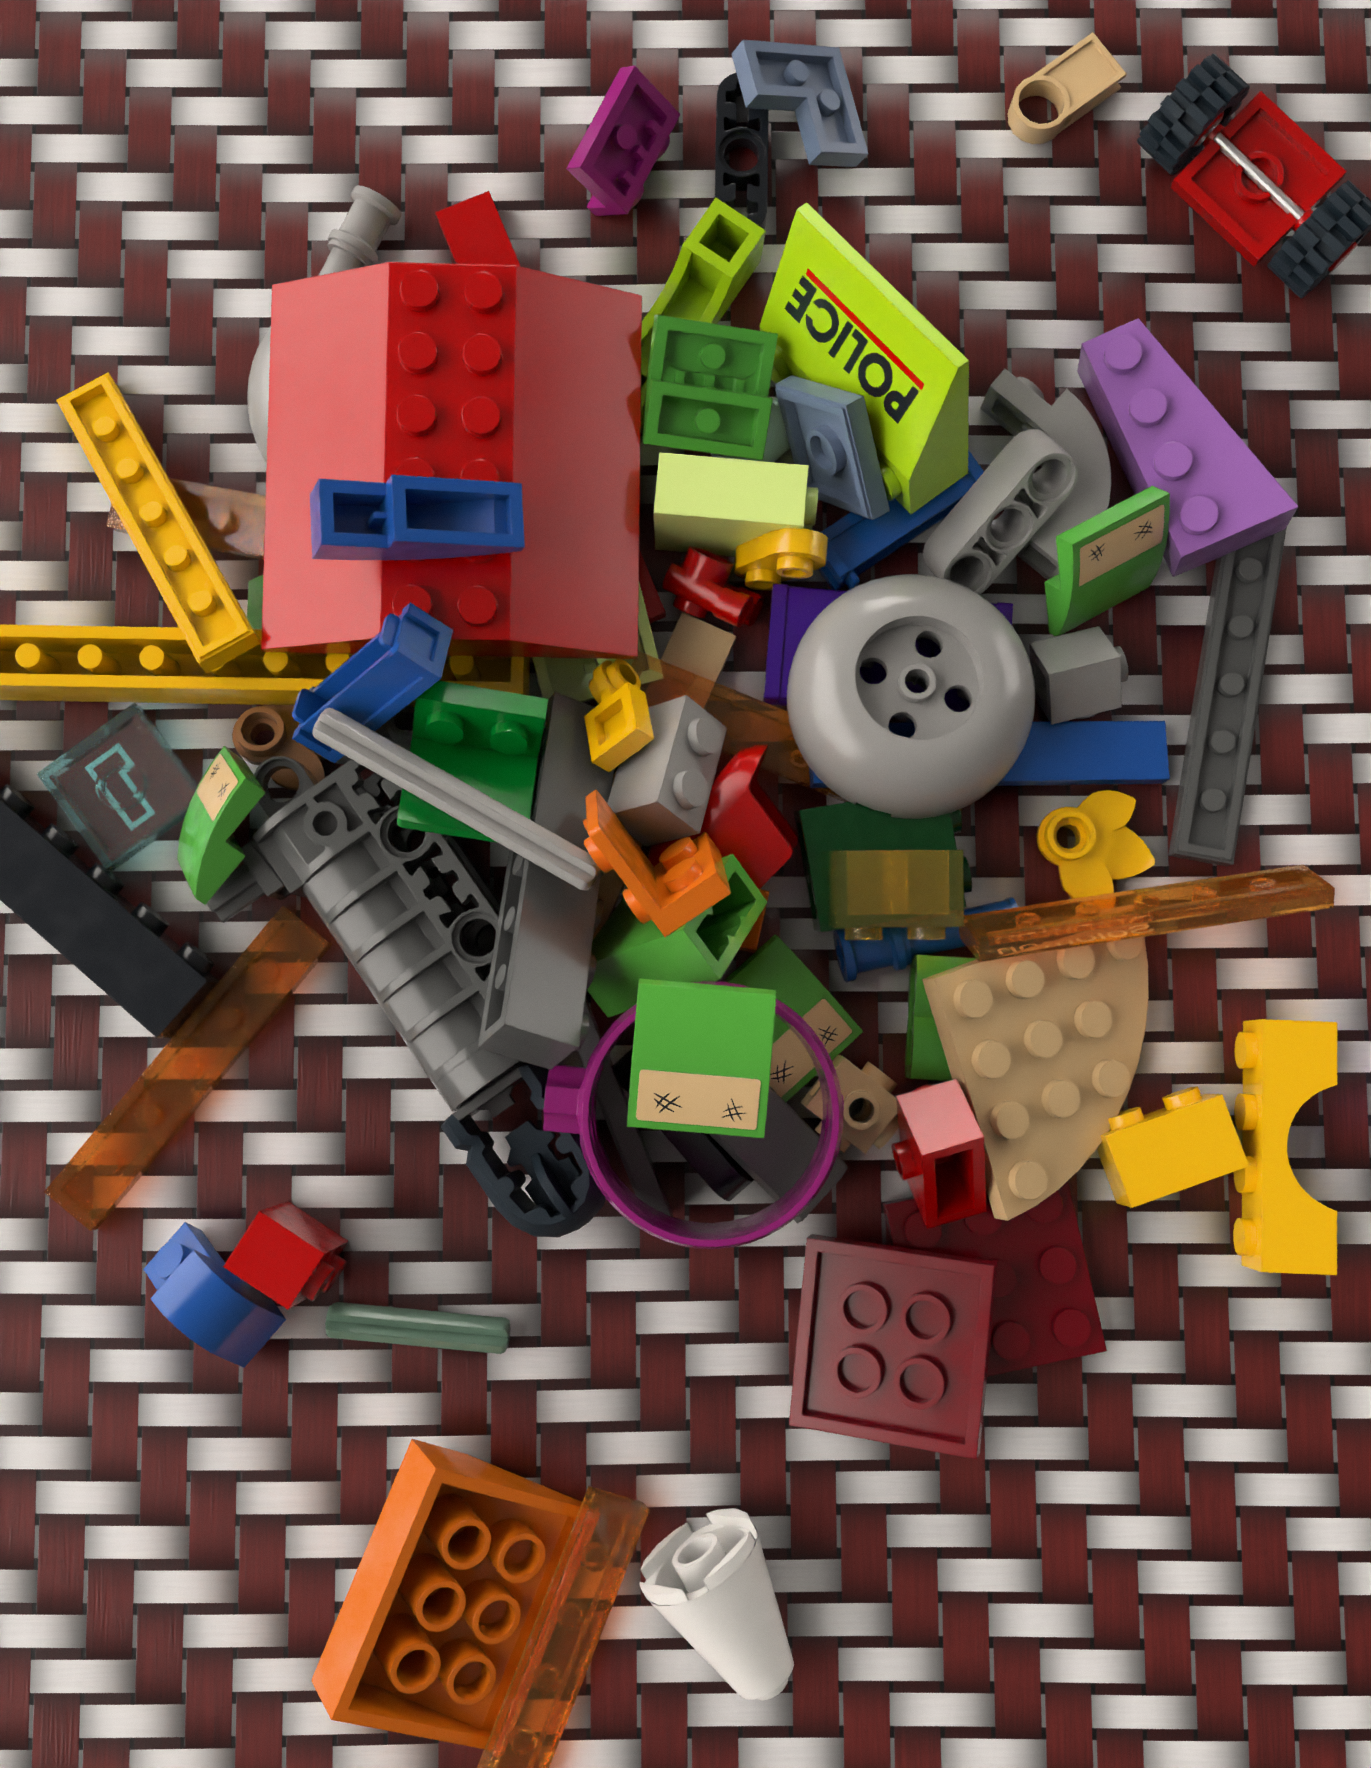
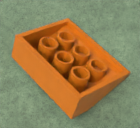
M411 1439L311 1680L330 1719L502 1753L599 1511L591 1505L471 1455Z

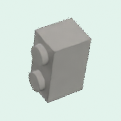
M687 695L648 707L654 739L618 766L607 803L629 834L646 847L699 834L704 820L727 727Z

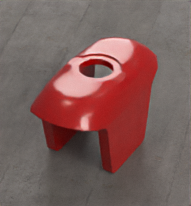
M755 745L743 748L730 759L727 765L714 777L700 833L687 836L693 841L706 832L719 849L721 857L733 854L759 890L787 862L793 854V849L799 842L797 833L758 782V773L769 745ZM682 838L652 845L648 854V859L652 865L655 866L660 863L659 857L664 850Z

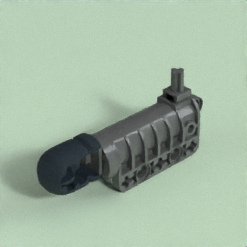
M273 756L264 760L256 768L254 776L266 792L258 802L269 819L252 836L254 840L241 847L245 854L243 859L245 864L232 872L207 902L210 910L215 912L220 920L225 923L265 894L267 897L283 900L290 894L307 898L450 1110L454 1112L445 1120L441 1128L455 1149L468 1151L466 1165L497 1211L512 1226L535 1237L558 1238L579 1230L591 1221L604 1206L606 1200L587 1167L581 1149L580 1134L559 1132L561 1136L557 1139L555 1145L562 1154L573 1152L583 1174L571 1157L562 1160L557 1158L549 1146L556 1136L554 1132L537 1129L530 1120L505 1136L511 1148L507 1160L508 1165L513 1167L522 1164L532 1179L525 1187V1190L532 1198L531 1200L521 1189L526 1181L524 1173L520 1170L510 1172L493 1150L494 1140L487 1131H481L472 1118L480 1110H489L492 1116L496 1117L516 1103L511 1096L513 1088L523 1080L532 1091L530 1099L536 1108L544 1109L545 1088L549 1069L478 1048L493 950L484 956L480 953L478 938L480 933L491 925L497 931L501 905L499 898L456 836L425 831L423 843L418 849L411 851V840L418 830L402 828L398 834L394 826L397 824L399 805L396 807L391 805L383 807L379 802L386 796V793L389 799L396 803L402 793V788L377 773L364 780L360 773L366 767L352 759L320 782L316 781L303 764L289 757ZM292 769L299 779L298 791L292 799L286 802H276L271 798L268 791L269 780L276 771ZM439 845L441 851L436 857L431 858L429 861H422ZM439 870L447 876L454 874L458 881L452 886L453 892L462 904L467 905L472 900L476 908L467 911L461 904L455 903L450 905L446 900L452 894L450 885L441 875H438L433 881L429 873ZM476 921V922L469 928V930H468L467 933H466V932H465V928H466L470 923ZM603 1146V1149H604V1152H605V1154H606V1157H607V1159L609 1160V1157H608V1155H607V1153H606V1150H605V1148H604V1146Z

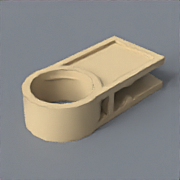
M1092 32L1034 75L1024 79L1017 86L1007 113L1008 124L1013 134L1021 141L1030 144H1044L1054 139L1061 131L1119 91L1121 86L1118 82L1125 78L1127 73ZM1029 96L1046 98L1054 104L1058 112V118L1049 123L1038 124L1032 122L1022 114L1019 102Z

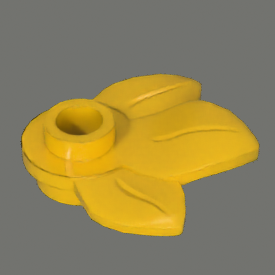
M1103 790L1094 792L1084 799L1077 808H1057L1042 819L1037 830L1038 848L1049 862L1058 866L1061 885L1064 891L1078 903L1094 910L1107 911L1111 909L1114 899L1112 880L1133 877L1155 864V858L1144 841L1125 826L1135 809V798L1118 791ZM1059 828H1069L1075 834L1076 841L1072 848H1064L1058 843L1056 835Z

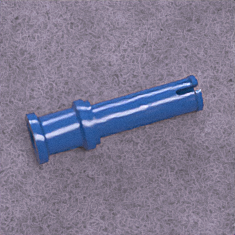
M1009 897L1003 901L905 923L902 919L884 921L882 925L847 932L845 928L833 931V939L839 968L844 981L847 983L855 981L857 974L890 966L896 971L904 970L908 965L912 964L914 955H929L999 938L1015 937L1022 934L1023 928L1020 923L1015 924V921L1022 920L1015 899Z

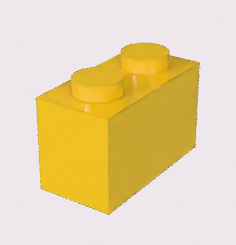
M1198 1086L1190 1087L1164 1096L1162 1100L1165 1108L1143 1115L1141 1107H1134L1120 1111L1118 1115L1108 1119L1110 1129L1107 1133L1100 1135L1102 1142L1097 1148V1152L1117 1204L1133 1208L1249 1166L1222 1094H1201Z

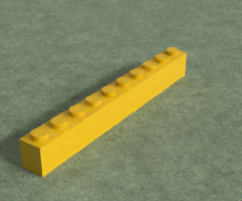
M0 624V700L295 705L297 695L302 689L309 690L312 686H318L354 654L263 652L261 644L206 674L198 664L181 630L176 627ZM254 629L261 641L262 629ZM447 656L442 677L439 681L529 695L530 657ZM415 700L407 706L415 707Z

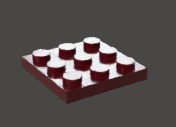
M1068 1181L1038 1205L1009 1221L994 1218L987 1192V1212L930 1229L926 1228L913 1196L882 1203L891 1246L998 1262L987 1377L1107 1351Z
M816 1234L808 1236L806 1238L789 1425L977 1459L981 1447L998 1262Z

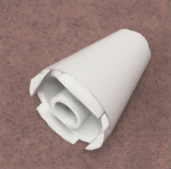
M736 1508L717 1509L706 1513L711 1524L693 1532L687 1522L675 1529L656 1545L641 1567V1572L646 1581L645 1583L639 1582L640 1588L646 1599L740 1697L748 1700H768L777 1696L786 1687L794 1667L793 1657L756 1526L753 1524L748 1513Z

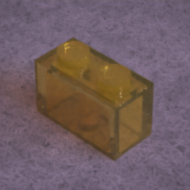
M963 850L828 852L829 927L845 928V940H883V927H907L908 939H946V927H964Z

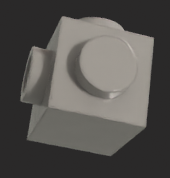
M1099 626L1029 643L1030 664L1035 683V699L1051 725L1076 718H1090L1097 713L1122 707L1121 682L1128 680L1127 660L1120 646L1113 647Z

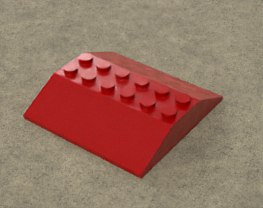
M385 262L272 285L261 650L263 652L355 654L381 632L385 617L389 614H394L398 617L402 614L403 608L411 602L453 630L447 656L638 659L642 295L517 265ZM391 475L522 483L525 548L517 552L441 559H312L310 493L318 479L386 483Z

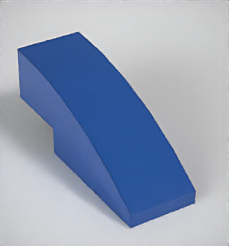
M391 475L386 483L318 479L310 493L312 559H441L517 552L525 548L522 483Z

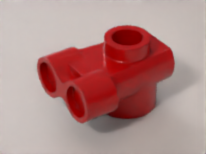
M689 546L683 563L671 564L663 581L662 588L676 595L673 606L699 618H706L708 611H710L714 617L738 628L743 624L752 626L760 615L764 604V596L743 587L738 588L726 583L734 565L732 562L694 546Z

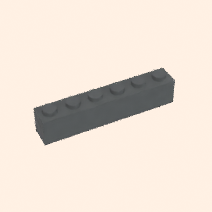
M554 692L548 699L530 820L588 852L584 845V840L589 837L583 824V820L586 819L585 796L597 789L608 803L613 775L617 771L618 766L611 772H607L591 762L584 715L595 707ZM509 849L478 1044L479 1049L551 1070L573 1051H578L581 1048L589 1028V1016L583 1012L586 990L592 983L597 965L596 957L591 954L593 934L600 924L604 909L603 901L598 899L600 879L604 875L602 870L596 882L589 890H580Z

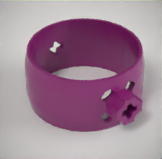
M722 981L691 982L699 984L747 987L740 984ZM777 999L775 1016L784 1022L805 1046L819 1077L823 1100L821 1133L809 1165L794 1186L770 1206L741 1219L718 1223H699L682 1220L660 1212L643 1202L630 1191L613 1170L606 1157L597 1128L596 1097L604 1065L611 1051L623 1034L635 1023L637 1003L625 1011L601 1037L590 1056L587 1067L557 1064L551 1070L549 1069L544 1098L543 1131L580 1134L581 1149L587 1167L596 1185L610 1204L641 1230L663 1241L680 1246L698 1249L730 1248L757 1241L780 1230L803 1212L817 1196L828 1179L840 1150L844 1097L833 1062L813 1029L801 1016Z

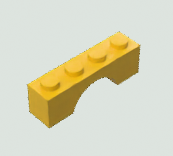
M1272 1019L1243 1021V1032L1237 1034L1235 1041V1061L1238 1068L1243 1069V1093H1239L1236 1097L1234 1118L1237 1129L1242 1131V1148L1249 1166L1234 1171L1236 1190L1242 1193V1218L1236 1219L1233 1230L1235 1251L1237 1255L1241 1256L1242 1266L1259 1272L1337 1275V1211L1319 1203L1305 1192L1292 1172L1287 1152L1289 1129L1298 1110L1318 1092L1337 1085V1022Z

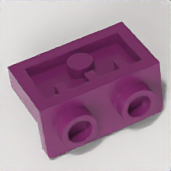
M635 65L619 69L566 168L592 194L587 208L595 216L628 214L639 202L644 192L643 184L656 160L667 150L670 144L669 135L681 115Z

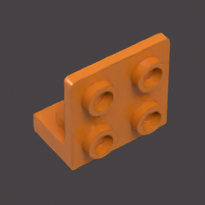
M596 789L585 796L586 819L583 820V824L589 837L584 840V845L594 862L604 873L614 869L628 887L622 891L623 897L633 914L642 924L652 920L663 936L666 937L731 894L720 851L706 832L693 841L690 837L676 841L660 855V863L653 866Z

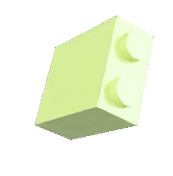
M659 452L654 503L655 550L687 552L689 546H694L716 555L735 557L738 545L770 531L783 528L812 530L816 520L818 488L807 487L809 465Z

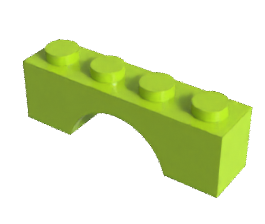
M718 198L714 199L683 243L669 279L654 305L642 320L640 434L643 431L646 382L654 315L718 324L761 262L766 230Z

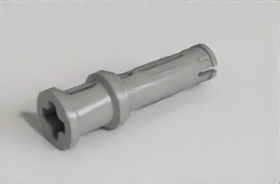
M355 186L351 193V199L354 202L340 229H333L327 238L329 242L327 246L331 252L319 275L377 264L379 258L376 250L389 226L398 224L402 216L400 210L380 193L364 186Z

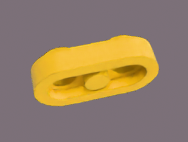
M783 528L770 531L736 547L734 573L745 579V586L763 591H771L773 583L781 584V582L793 578H809L813 576L814 570L826 565L828 537L818 531L804 528Z

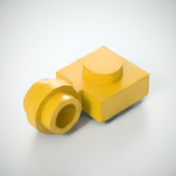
M616 659L614 662L606 660L594 669L593 678L589 681V689L599 705L584 715L591 762L607 772H611L654 739L646 694L640 690L641 682L638 674L623 659Z

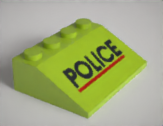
M806 202L796 210L759 326L760 331L778 334L771 380L774 383H778L793 375L864 396L887 500L891 501L895 498L910 514H913L968 474L969 360Z

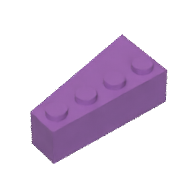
M1139 318L1081 344L1077 372L1134 495L1151 486L1170 493L1169 529L1163 557L1173 577L1286 529L1298 505Z

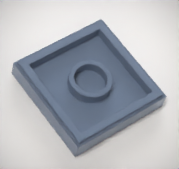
M793 375L776 383L775 391L794 464L809 465L807 487L818 488V500L871 520L889 512L890 509L864 396Z

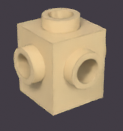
M837 1055L832 1062L844 1097L840 1150L845 1153L851 1144L864 1154L867 1153L872 1145L880 1149L899 1128L898 1116L896 1115L897 1102L896 1098L891 1094L898 1084L870 1062H867L862 1070H860L845 1057ZM818 1079L800 1103L823 1120L822 1090ZM862 1098L863 1107L861 1111L854 1116H850V1104L855 1099ZM822 1121L815 1129L819 1134L821 1133Z

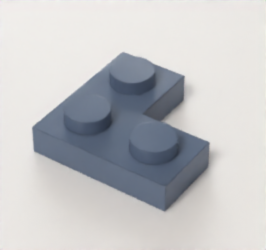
M744 39L740 42L731 55L745 107L751 109L795 111L809 165L856 167L869 154L839 47Z

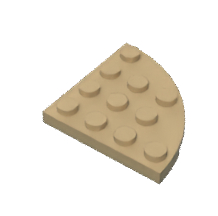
M1137 904L1116 907L1043 934L1047 936H1043L1040 939L1037 937L1032 938L1035 941L1027 940L1019 943L1022 946L1013 945L1014 949L1012 950L1008 947L1001 950V952H994L922 979L952 1080H958L984 1136L986 1192L994 1218L1009 1221L1035 1207L1059 1190L1081 1169L1102 1142L1100 1135L1107 1133L1110 1129L1108 1119L1119 1114L1126 1099L1140 1059L1146 1030L1149 999L1148 961L1143 930L1133 931L1127 929V925L1139 922L1138 919H1130L1126 923H1122L1127 918H1140ZM1142 923L1133 925L1131 928L1142 929ZM1118 925L1124 931L1119 934H1108L1102 930V927ZM1116 926L1106 927V930L1111 933L1120 931ZM1092 927H1095L1103 936H1099ZM1082 930H1088L1093 934V936L1087 939H1077L1073 937L1071 934L1075 933L1077 937L1085 938L1088 937L1089 934ZM1067 935L1072 941H1068L1064 936ZM1056 938L1059 943H1055L1053 939Z

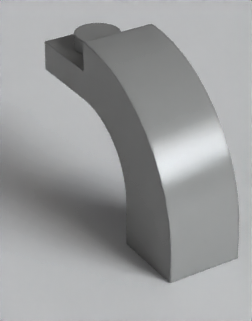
M1004 369L990 385L980 409L1014 436L1029 429H1039L1047 433L1077 464L1078 478L1075 487L1017 554L1035 571L1049 580L1059 574L1056 536L1108 509L1111 492L1109 455L1097 423L1081 401L1067 388L1051 406L1044 400L1043 393L1032 381L1024 377L1016 378L1008 370Z

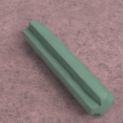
M336 1302L329 1306L325 1322L326 1335L330 1338L502 1354L507 1350L511 1329L510 1320L503 1317Z

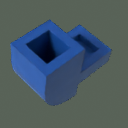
M184 1222L143 1269L157 1289L150 1299L159 1311L193 1342L210 1353L245 1368L286 1321V1318L271 1298L223 1267L225 1262L202 1230Z

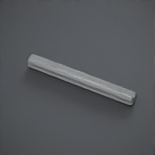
M326 708L315 723L312 731L315 739L576 888L589 890L600 875L601 869L585 850L338 710Z

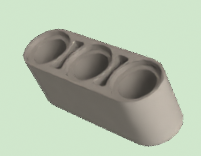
M1029 429L1016 435L926 541L923 558L933 575L963 585L979 595L983 593L1071 493L1078 478V469L1075 461L1047 433L1039 429ZM1045 462L1044 466L1039 471L1035 472L1036 468L1040 464ZM1004 510L1001 516L993 520L999 512ZM963 558L958 565L953 566L959 559Z

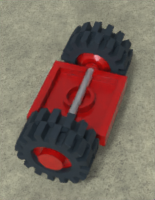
M1213 53L1211 56L1209 55L1204 58L1200 65L1197 64L1191 69L1186 79L1182 78L1175 86L1176 89L1172 94L1165 97L1160 103L1162 106L1148 119L1149 123L1142 128L1137 143L1170 175H1174L1180 169H1183L1173 180L1171 189L1253 267L1293 230L1295 232L1294 235L1282 245L1267 267L1302 299L1322 279L1335 270L1357 247L1361 239L1370 232L1371 200L1348 180L1333 192L1321 206L1313 211L1312 209L1342 180L1347 171L1262 91L1224 127L1231 119V114L1238 110L1242 104L1241 101L1247 96L1250 86Z

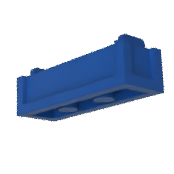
M968 450V474L913 514H910L895 498L891 501L888 500L890 511L874 520L850 512L820 532L828 537L826 565L819 568V572L832 590H839L845 584L850 590L858 586L860 582L858 576L943 520L983 474V469Z
M411 602L403 608L402 614L398 617L394 614H389L384 619L381 632L318 686H312L309 690L302 689L298 693L292 717L299 722V725L294 730L292 739L329 761L336 763L344 755L315 739L312 734L313 727L320 714L326 708H333L369 729L376 731L441 679L453 630Z

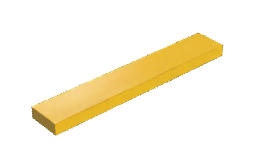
M108 372L57 399L56 401L193 655L204 672L207 674L261 644L110 373Z

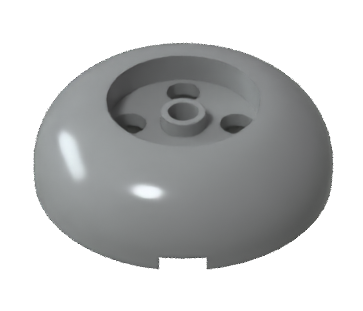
M919 574L887 576L858 585L839 596L814 619L806 630L793 657L788 677L787 711L789 723L795 742L808 766L828 788L854 805L857 802L873 810L891 814V817L921 819L936 817L957 811L982 798L1006 776L1017 761L1029 736L1034 717L1035 683L1032 667L1024 645L1013 626L994 605L978 593L953 581L935 576ZM921 638L930 639L939 646L941 652L935 657H924L916 650L915 641ZM876 663L881 664L886 672V678L881 683L875 685L868 684L861 678L859 673L860 667L872 668ZM911 681L914 685L919 684L925 691L922 693L911 692L906 687L905 682ZM951 689H957L958 696L968 701L970 707L962 712H954L945 703V693ZM894 717L902 722L914 723V735L907 738L890 732L888 727L889 721Z

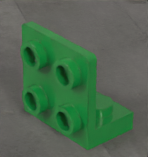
M438 681L415 699L410 752L530 819L537 762L548 699ZM402 788L397 815V825L399 827L496 842Z

